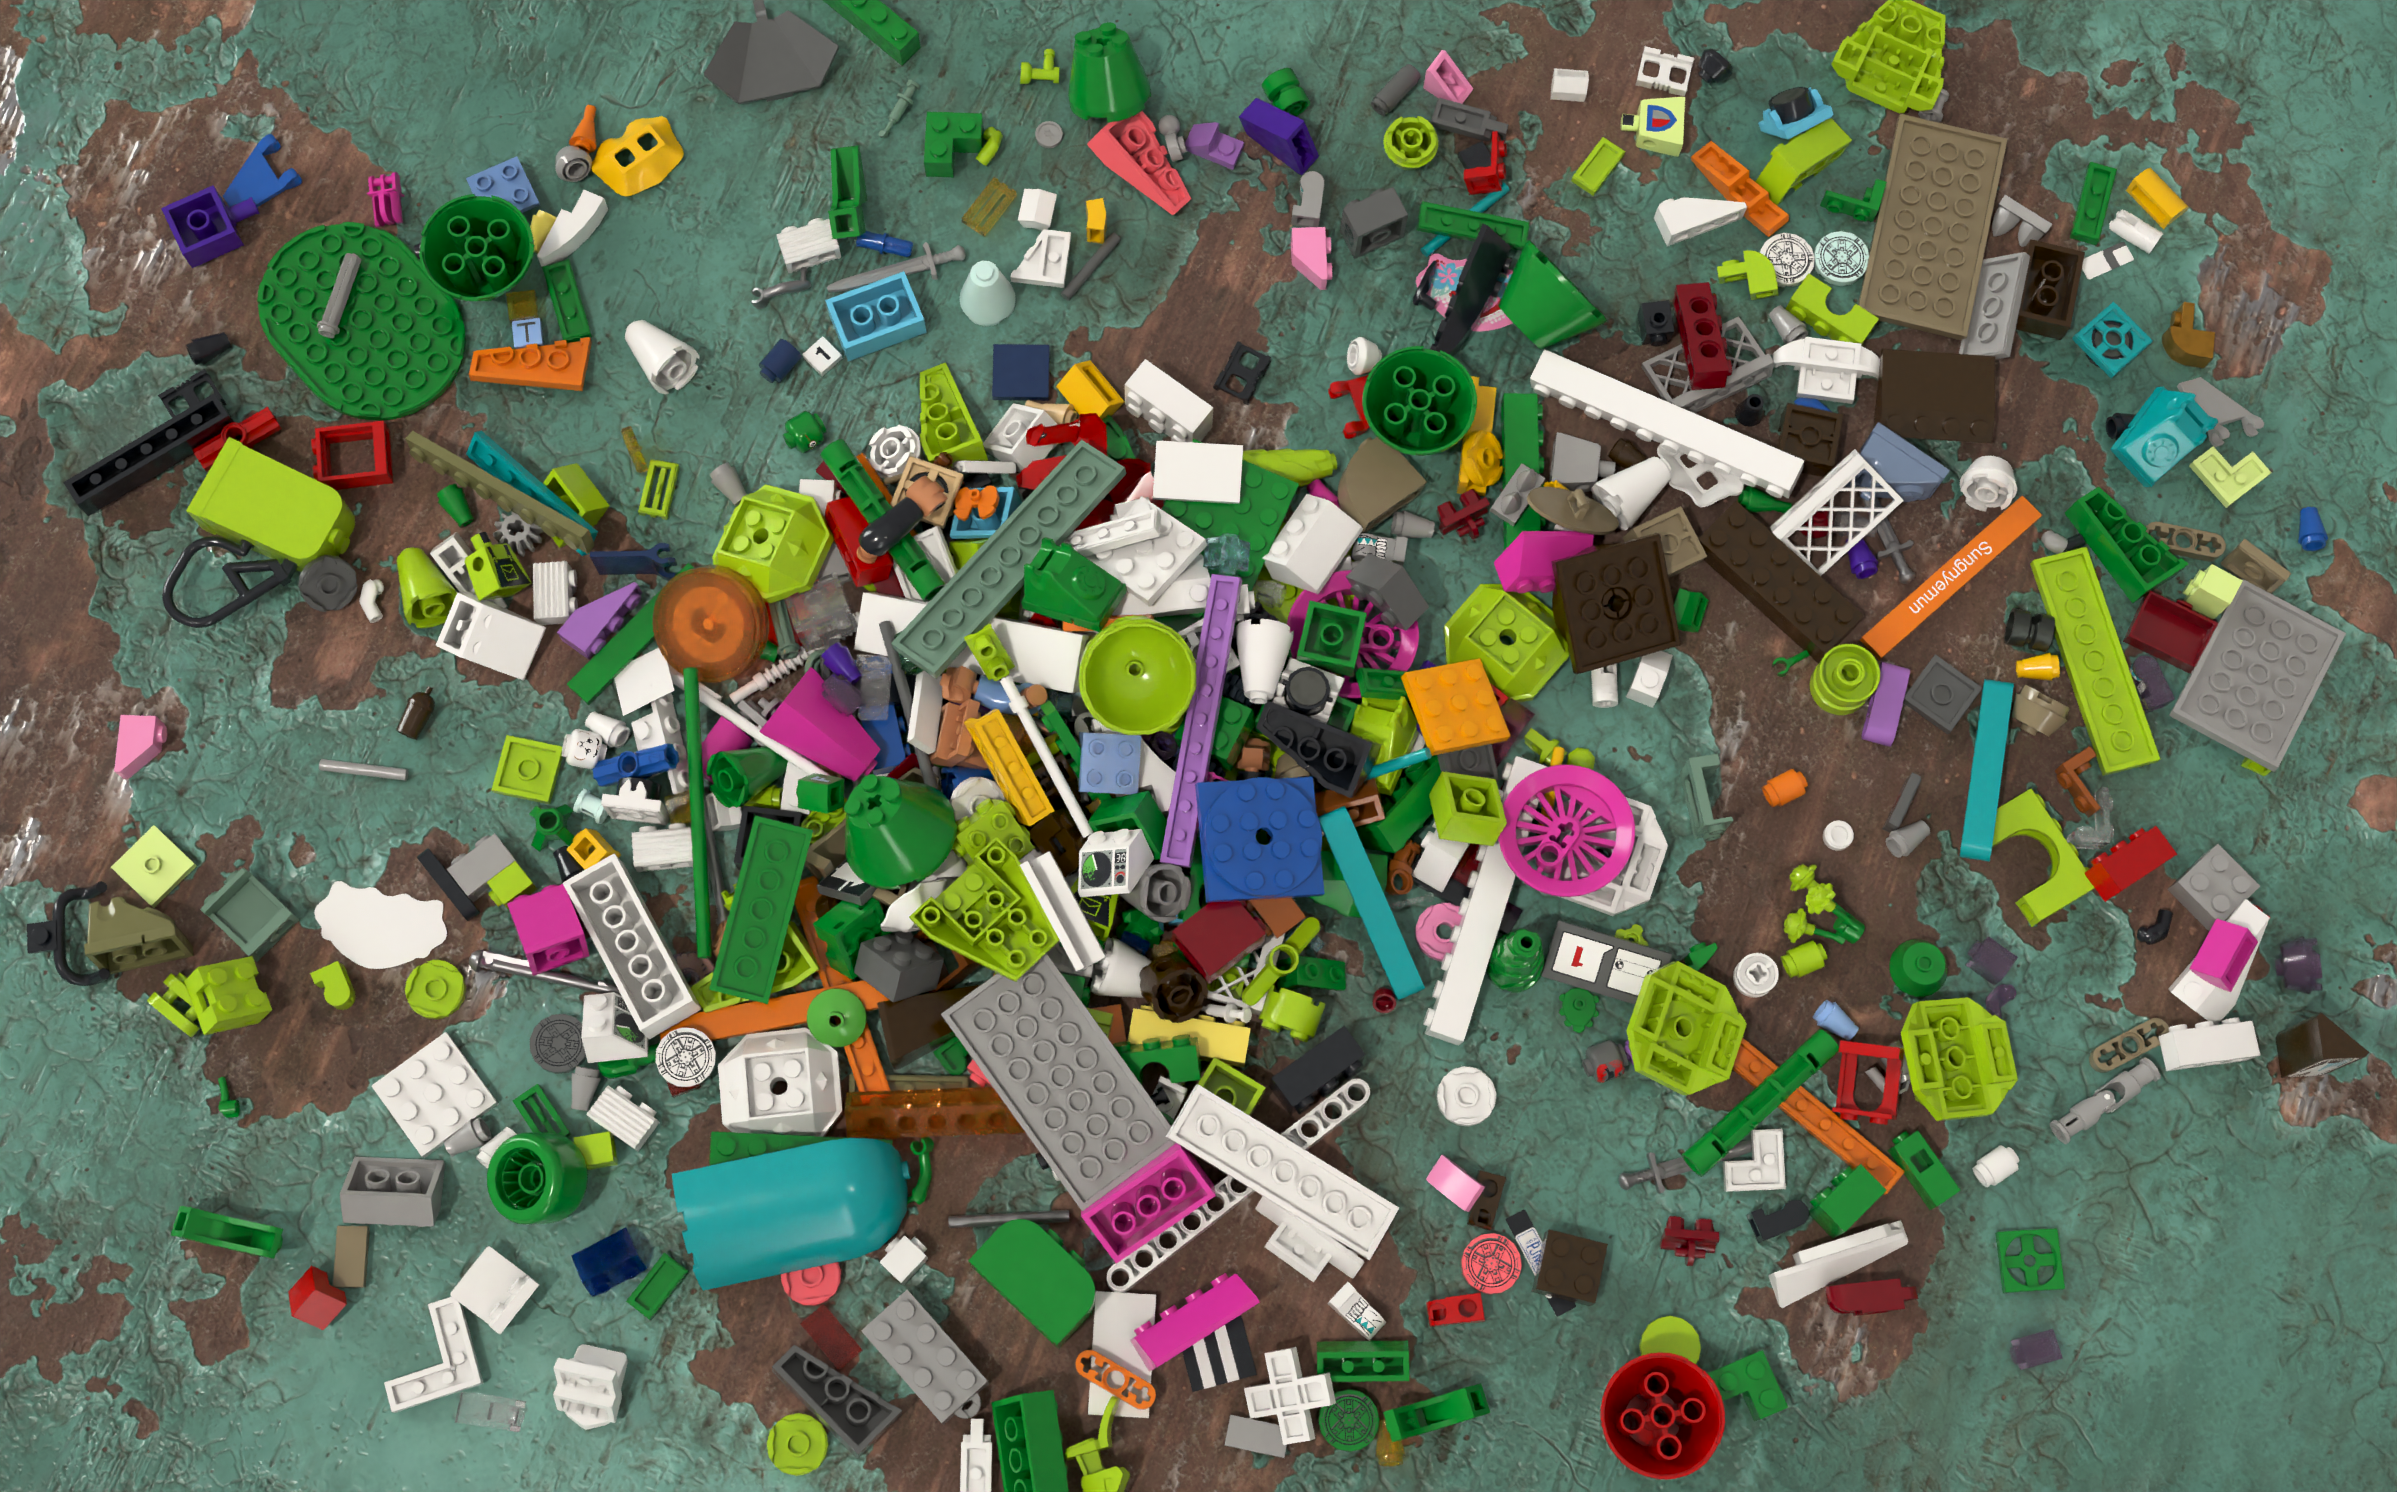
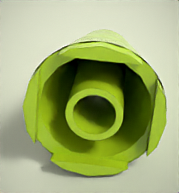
M414 547L404 549L397 557L396 562L404 616L407 623L410 625L415 623L417 628H430L445 623L458 592L422 549Z

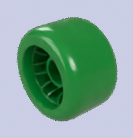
M551 1132L521 1133L508 1138L494 1152L487 1171V1188L494 1207L506 1219L523 1225L550 1224L566 1219L581 1204L588 1184L587 1165L580 1149L569 1138Z

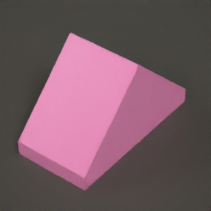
M1441 50L1426 70L1423 89L1437 98L1463 104L1472 92L1473 87L1447 52Z

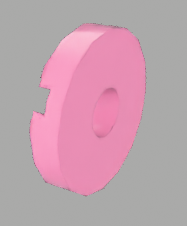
M1451 903L1436 904L1428 907L1419 916L1415 927V940L1420 950L1429 958L1443 961L1446 952L1451 953L1454 943L1449 942L1450 938L1441 939L1438 937L1436 928L1440 925H1447L1453 930L1455 925L1459 926L1462 915L1458 914L1459 906Z

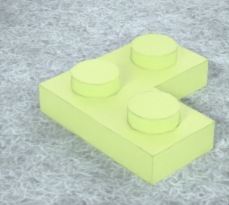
M2214 446L2189 465L2225 508L2229 507L2272 473L2254 452H2251L2231 467Z

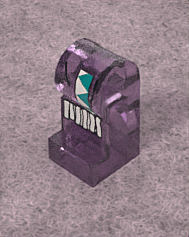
M2146 655L2140 656L2130 664L2129 670L2142 699L2140 702L2145 714L2163 708L2175 699L2154 658Z

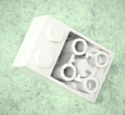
M459 592L453 602L436 646L461 658L525 680L546 627L488 600L479 601L477 595L471 592Z

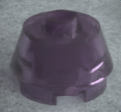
M2301 936L2279 946V959H2275L2276 976H2282L2285 989L2311 994V991L2323 990L2322 984L2316 983V979L2322 978L2320 954L2312 948V946L2317 945L2316 938L2304 939V936Z

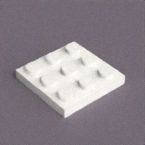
M1141 497L1122 518L1157 508L1161 514L1160 536L1086 556V558L1120 580L1121 583H1125L1129 593L1148 606H1151L1204 550L1207 542L1205 538L1144 497Z
M447 1032L440 1035L372 1085V1088L423 1158H426L441 1147L445 1140L455 1134L470 1119L476 1120L499 1104Z

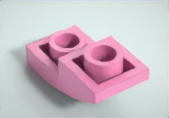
M1445 1155L1440 1156L1426 1178L1438 1191L1467 1212L1471 1210L1485 1186L1468 1175L1464 1169Z

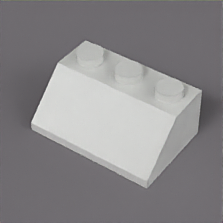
M1306 494L1274 540L1269 553L1262 557V559L1265 560V565L1272 579L1319 594L1363 528L1331 501Z

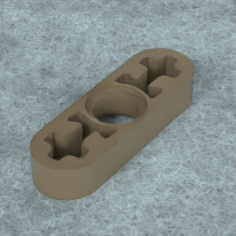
M2151 522L2146 526L2148 534L2153 530L2157 531V536L2162 537L2157 541H2163L2170 547L2168 551L2174 555L2211 562L2217 560L2226 549L2224 539L2216 533L2162 522ZM2176 536H2186L2190 541L2189 548L2178 546ZM2209 542H2212V547L2217 548L2213 553L2209 552V547L2205 546Z
M2152 1018L2096 1047L2089 1055L2091 1067L2097 1072L2107 1073L2159 1046V1037L2153 1036L2144 1041L2142 1035L2152 1030L2151 1027L2153 1029L2157 1027L2160 1029L2161 1033L2157 1036L2169 1032L2168 1024L2162 1019ZM2124 1038H2132L2136 1042L2137 1049L2135 1053H2127L2123 1049L2122 1041ZM2115 1050L2117 1056L2107 1061L2108 1065L2105 1062H2099L2098 1058L2101 1057V1053L2106 1055Z

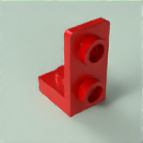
M1498 131L1492 132L1491 166L1464 170V181L1469 195L1502 191V180L1506 179L1507 176L1506 166L1503 163V157H1507V146L1505 140L1501 141Z

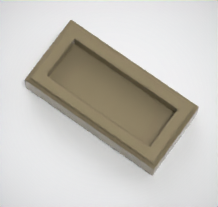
M337 1226L333 1287L366 1288L369 1226Z

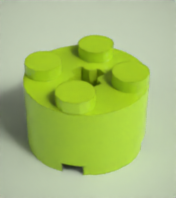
M1272 985L1267 992L1262 1012H1260L1258 1018L1263 1021L1261 1024L1263 1028L1277 1033L1280 1032L1281 1028L1291 1031L1290 1036L1306 1043L1309 1037L1315 1038L1326 1004L1320 1001L1317 1007L1312 1001L1313 998L1285 988H1281L1280 992L1277 993L1275 992L1276 987Z

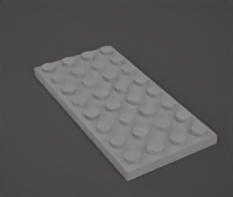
M1047 953L1017 982L997 973L941 1014L1082 1211L1176 1144L1166 1137L1171 1128L1169 1122Z

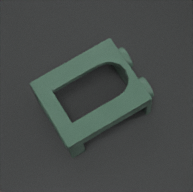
M1718 753L1689 758L1680 771L1694 839L1703 838L1704 841L1717 840L1721 838V834L1733 822L1732 817L1713 820L1705 780L1710 779L1720 766Z

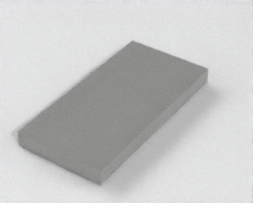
M2026 252L1983 259L1968 335L1966 339L1961 341L1959 354L1995 356V359L2010 357L2030 255Z

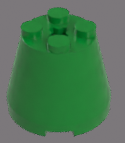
M1111 22L1103 23L1096 29L1077 33L1075 35L1068 91L1072 112L1084 120L1096 117L1107 118V122H1115L1130 118L1145 109L1144 103L1151 97L1150 82L1129 35L1125 31L1116 28V24Z

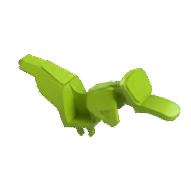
M1112 1396L1107 1403L1102 1416L1098 1439L1090 1438L1065 1449L1064 1459H1077L1084 1475L1081 1478L1083 1492H1124L1130 1478L1128 1470L1118 1466L1106 1469L1103 1466L1099 1452L1113 1447L1111 1429L1120 1402L1118 1397Z

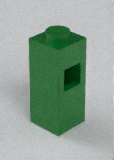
M1906 1130L1892 1140L1894 1146L1887 1151L1896 1164L1905 1171L1904 1175L1929 1210L1939 1206L1961 1191L1918 1130L1911 1135Z

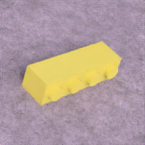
M1141 1005L1140 1009L1133 1008L1128 1042H1131V1045L1143 1044L1142 1041L1150 1038L1169 1041L1177 1035H1190V1038H1198L1201 1061L1211 1062L1215 1057L1227 1065L1244 1068L1251 1028L1245 1027V1023L1240 1021L1227 1024L1218 1023L1216 1018L1199 1015L1198 1019L1191 1018L1181 1023H1172L1170 1020L1160 1019L1150 1006Z

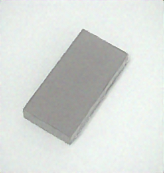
M1230 1415L1224 1446L1280 1458L1285 1457L1287 1444L1283 1445L1279 1425Z

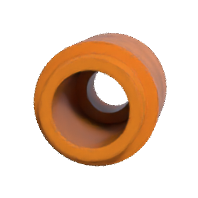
M1790 769L1768 780L1767 785L1762 787V791L1771 807L1777 805L1781 807L1804 795L1805 787L1808 784L1800 771L1795 772L1794 769Z

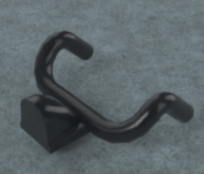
M102 881L91 887L69 889L60 894L54 903L53 921L27 924L28 953L36 954L53 951L57 972L62 979L73 985H96L110 977V972L106 968H102L92 974L75 973L69 968L66 960V906L73 900L92 899L106 892L107 885Z

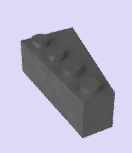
M793 1345L772 1366V1372L857 1459L902 1415L900 1408L886 1402L877 1394L858 1385L849 1377L830 1368L827 1364L796 1345Z

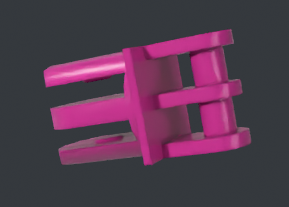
M392 172L391 176L381 174L380 178L370 176L368 178L369 192L367 195L372 197L375 226L383 227L385 223L388 225L395 224V222L398 224L403 223L401 198L404 195L401 193L398 173Z

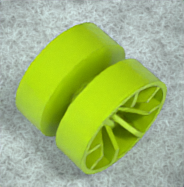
M1841 644L1832 648L1825 654L1811 675L1810 692L1814 701L1821 709L1834 715H1848L1856 712L1866 703L1878 687L1880 681L1878 662L1868 650L1855 644Z

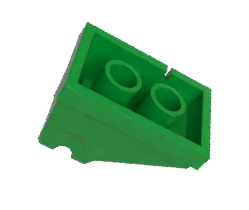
M1047 537L1042 539L1041 548L1032 562L1024 565V598L1021 601L1023 609L1071 624L1074 621V625L1100 632L1127 593L1125 583H1121L1120 580L1078 553L1072 545L1063 542L1061 546H1058L1053 539Z

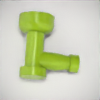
M1046 49L1044 51L1043 69L1032 68L1029 62H1021L1020 84H1029L1031 79L1053 80V83L1059 84L1060 67H1054L1055 51L1053 49Z

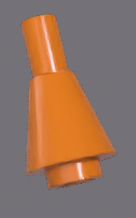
M587 105L585 107L583 119L569 140L570 146H576L587 153L596 150L594 119L597 109L595 106Z

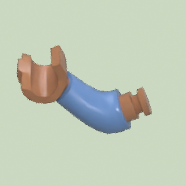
M963 666L958 668L948 667L946 673L942 674L940 685L942 686V697L944 699L962 704L974 694L972 700L980 702V705L990 710L999 709L1001 714L1019 718L1017 713L1014 714L1008 704L1011 701L1000 681L988 680L983 675H980L979 680H976L978 673ZM1015 684L1020 695L1025 696L1029 704L1027 708L1030 714L1033 715L1041 708L1040 706L1047 700L1045 688L1039 684Z

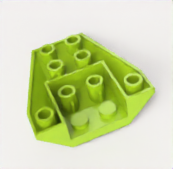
M997 837L975 856L974 864L936 899L931 896L909 916L931 940L1014 982H1017L1059 942L1056 932L1020 867L1021 863L1017 856Z

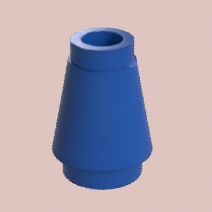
M2316 507L2303 508L2300 511L2298 542L2306 551L2320 550L2326 546L2328 536L2318 509Z

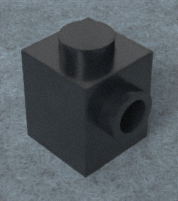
M1669 300L1641 303L1637 315L1642 345L1651 344V346L1657 347L1670 342L1674 333Z

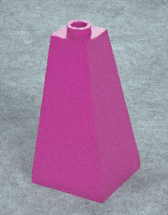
M812 667L809 668L759 731L772 740L854 782L862 773L866 776L870 774L878 763L874 758L881 750Z

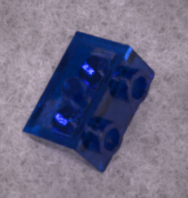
M626 1227L571 1255L582 1284L592 1297L606 1293L612 1287L636 1277L647 1269Z

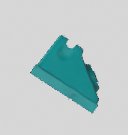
M2164 386L2156 387L2130 422L2128 429L2124 430L2110 449L2144 487H2152L2156 481L2187 454L2202 444L2207 438L2205 433L2214 429L2217 425V418L2210 417L2194 400L2196 397L2194 393L2170 391Z

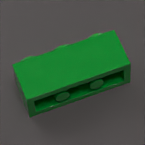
M1408 1340L1317 1342V1375L1330 1373L1331 1382L1410 1381Z

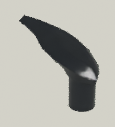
M1433 261L1427 268L1413 297L1414 305L1421 303L1430 311L1437 301L1426 293L1431 288V281L1435 274L1437 261Z

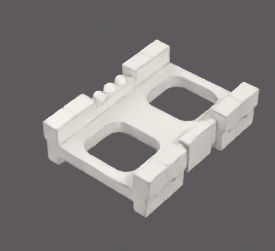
M1645 46L1636 86L1649 89L1652 86L1655 89L1659 87V90H1669L1671 94L1685 97L1694 57L1678 54L1676 58L1674 55L1660 54L1661 50ZM1645 62L1659 64L1660 69L1657 77L1646 76L1642 73ZM1672 68L1686 71L1684 83L1680 84L1669 80Z

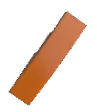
M1712 141L1691 156V161L1727 201L1746 203L1747 209L1744 217L1767 237H1770L1789 221V214L1769 200V192L1750 178L1749 170Z

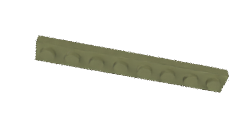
M414 431L405 438L410 448L409 453L416 461L430 464L439 474H447L453 477L460 486H468L474 489L483 499L488 500L490 498L497 502L506 512L513 511L527 524H536L547 535L559 537L574 550L578 548L588 554L595 546L589 529Z

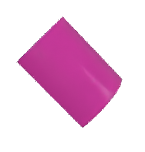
M722 716L702 742L703 778L714 784L712 775L707 776L706 771L710 757L720 751L748 749L753 743V740L745 732Z
M2216 919L2189 969L2204 981L2231 992L2258 941L2248 928Z

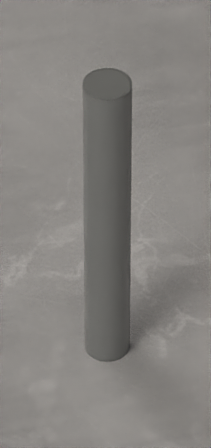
M1112 233L1060 293L1064 299L1069 301L1120 242L1121 238L1116 233Z

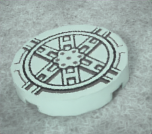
M1843 231L1830 233L1820 240L1814 250V268L1830 284L1838 286L1851 285L1860 279L1866 271L1869 258L1868 248L1860 238L1852 233Z

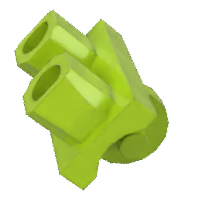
M991 624L986 625L977 633L964 637L988 680L998 681L1009 675V670L1015 667Z

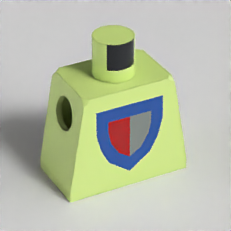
M1685 97L1642 100L1637 115L1622 114L1621 130L1636 132L1635 145L1638 148L1679 157L1683 146Z

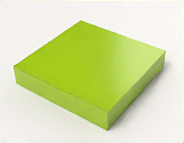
M506 735L491 790L497 794L550 804L563 758L562 746Z

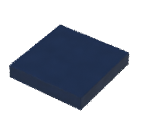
M993 344L992 399L1049 401L1050 346Z

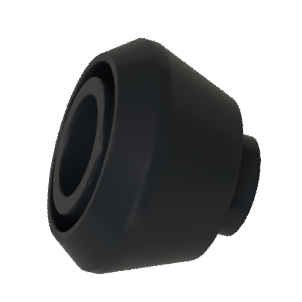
M1711 48L1703 51L1698 63V68L1700 69L1698 75L1705 82L1711 84L1714 81L1718 84L1732 76L1733 67L1723 56Z

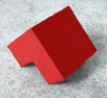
M312 1265L288 1291L292 1317L321 1330H324L347 1305L345 1292L329 1285L327 1272Z

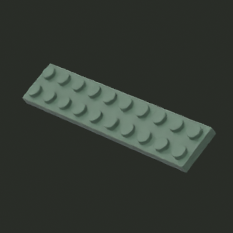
M1081 439L891 643L893 649L937 679L968 646L964 637L982 630L1024 585V565L1026 563L1030 564L1041 548L1042 539L1044 537L1053 539L1055 544L1060 546L1127 474L1125 467Z

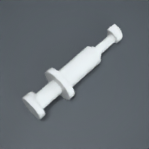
M1228 1003L1226 1006L1208 1004L1201 1009V1011L1206 1012L1209 1016L1224 1018L1227 1023H1233L1236 1018L1241 1019L1244 1023H1248L1252 1017V1012L1249 1008L1238 1010L1234 1003Z

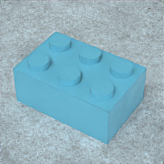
M904 271L825 300L829 316L848 361L927 333L923 315Z

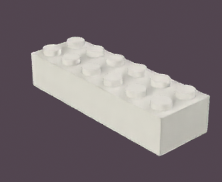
M615 853L563 882L639 1030L648 1039L655 1037L701 1010L627 868Z

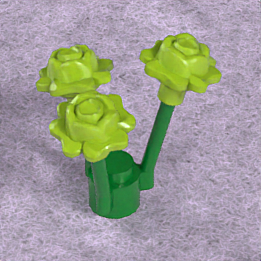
M1801 864L1796 867L1789 877L1792 882L1790 890L1808 889L1805 902L1808 906V913L1820 914L1823 910H1826L1827 912L1834 913L1838 918L1833 925L1836 933L1815 928L1814 924L1807 923L1806 912L1803 908H1799L1797 913H1789L1784 921V932L1788 934L1790 942L1795 943L1803 934L1810 936L1816 934L1832 939L1841 945L1845 940L1851 944L1857 942L1864 932L1865 925L1833 900L1836 895L1833 891V885L1831 883L1819 884L1814 880V870L1817 868L1815 864L1809 867Z

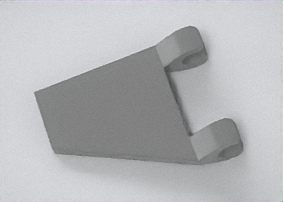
M2201 377L2177 385L2180 392L2194 393L2196 395L2194 400L2210 417L2217 418L2218 423L2214 429L2207 431L2209 441L2214 447L2222 446L2224 444L2223 440L2230 436L2229 430L2222 425L2241 420L2244 432L2249 437L2256 436L2258 434L2257 430L2264 427V422L2260 417L2250 413Z

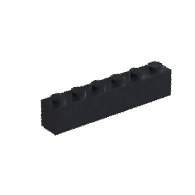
M214 393L63 483L76 504L87 516H90L193 455V449L221 434L223 427L234 422V420Z

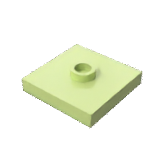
M155 825L111 866L153 908L197 867Z

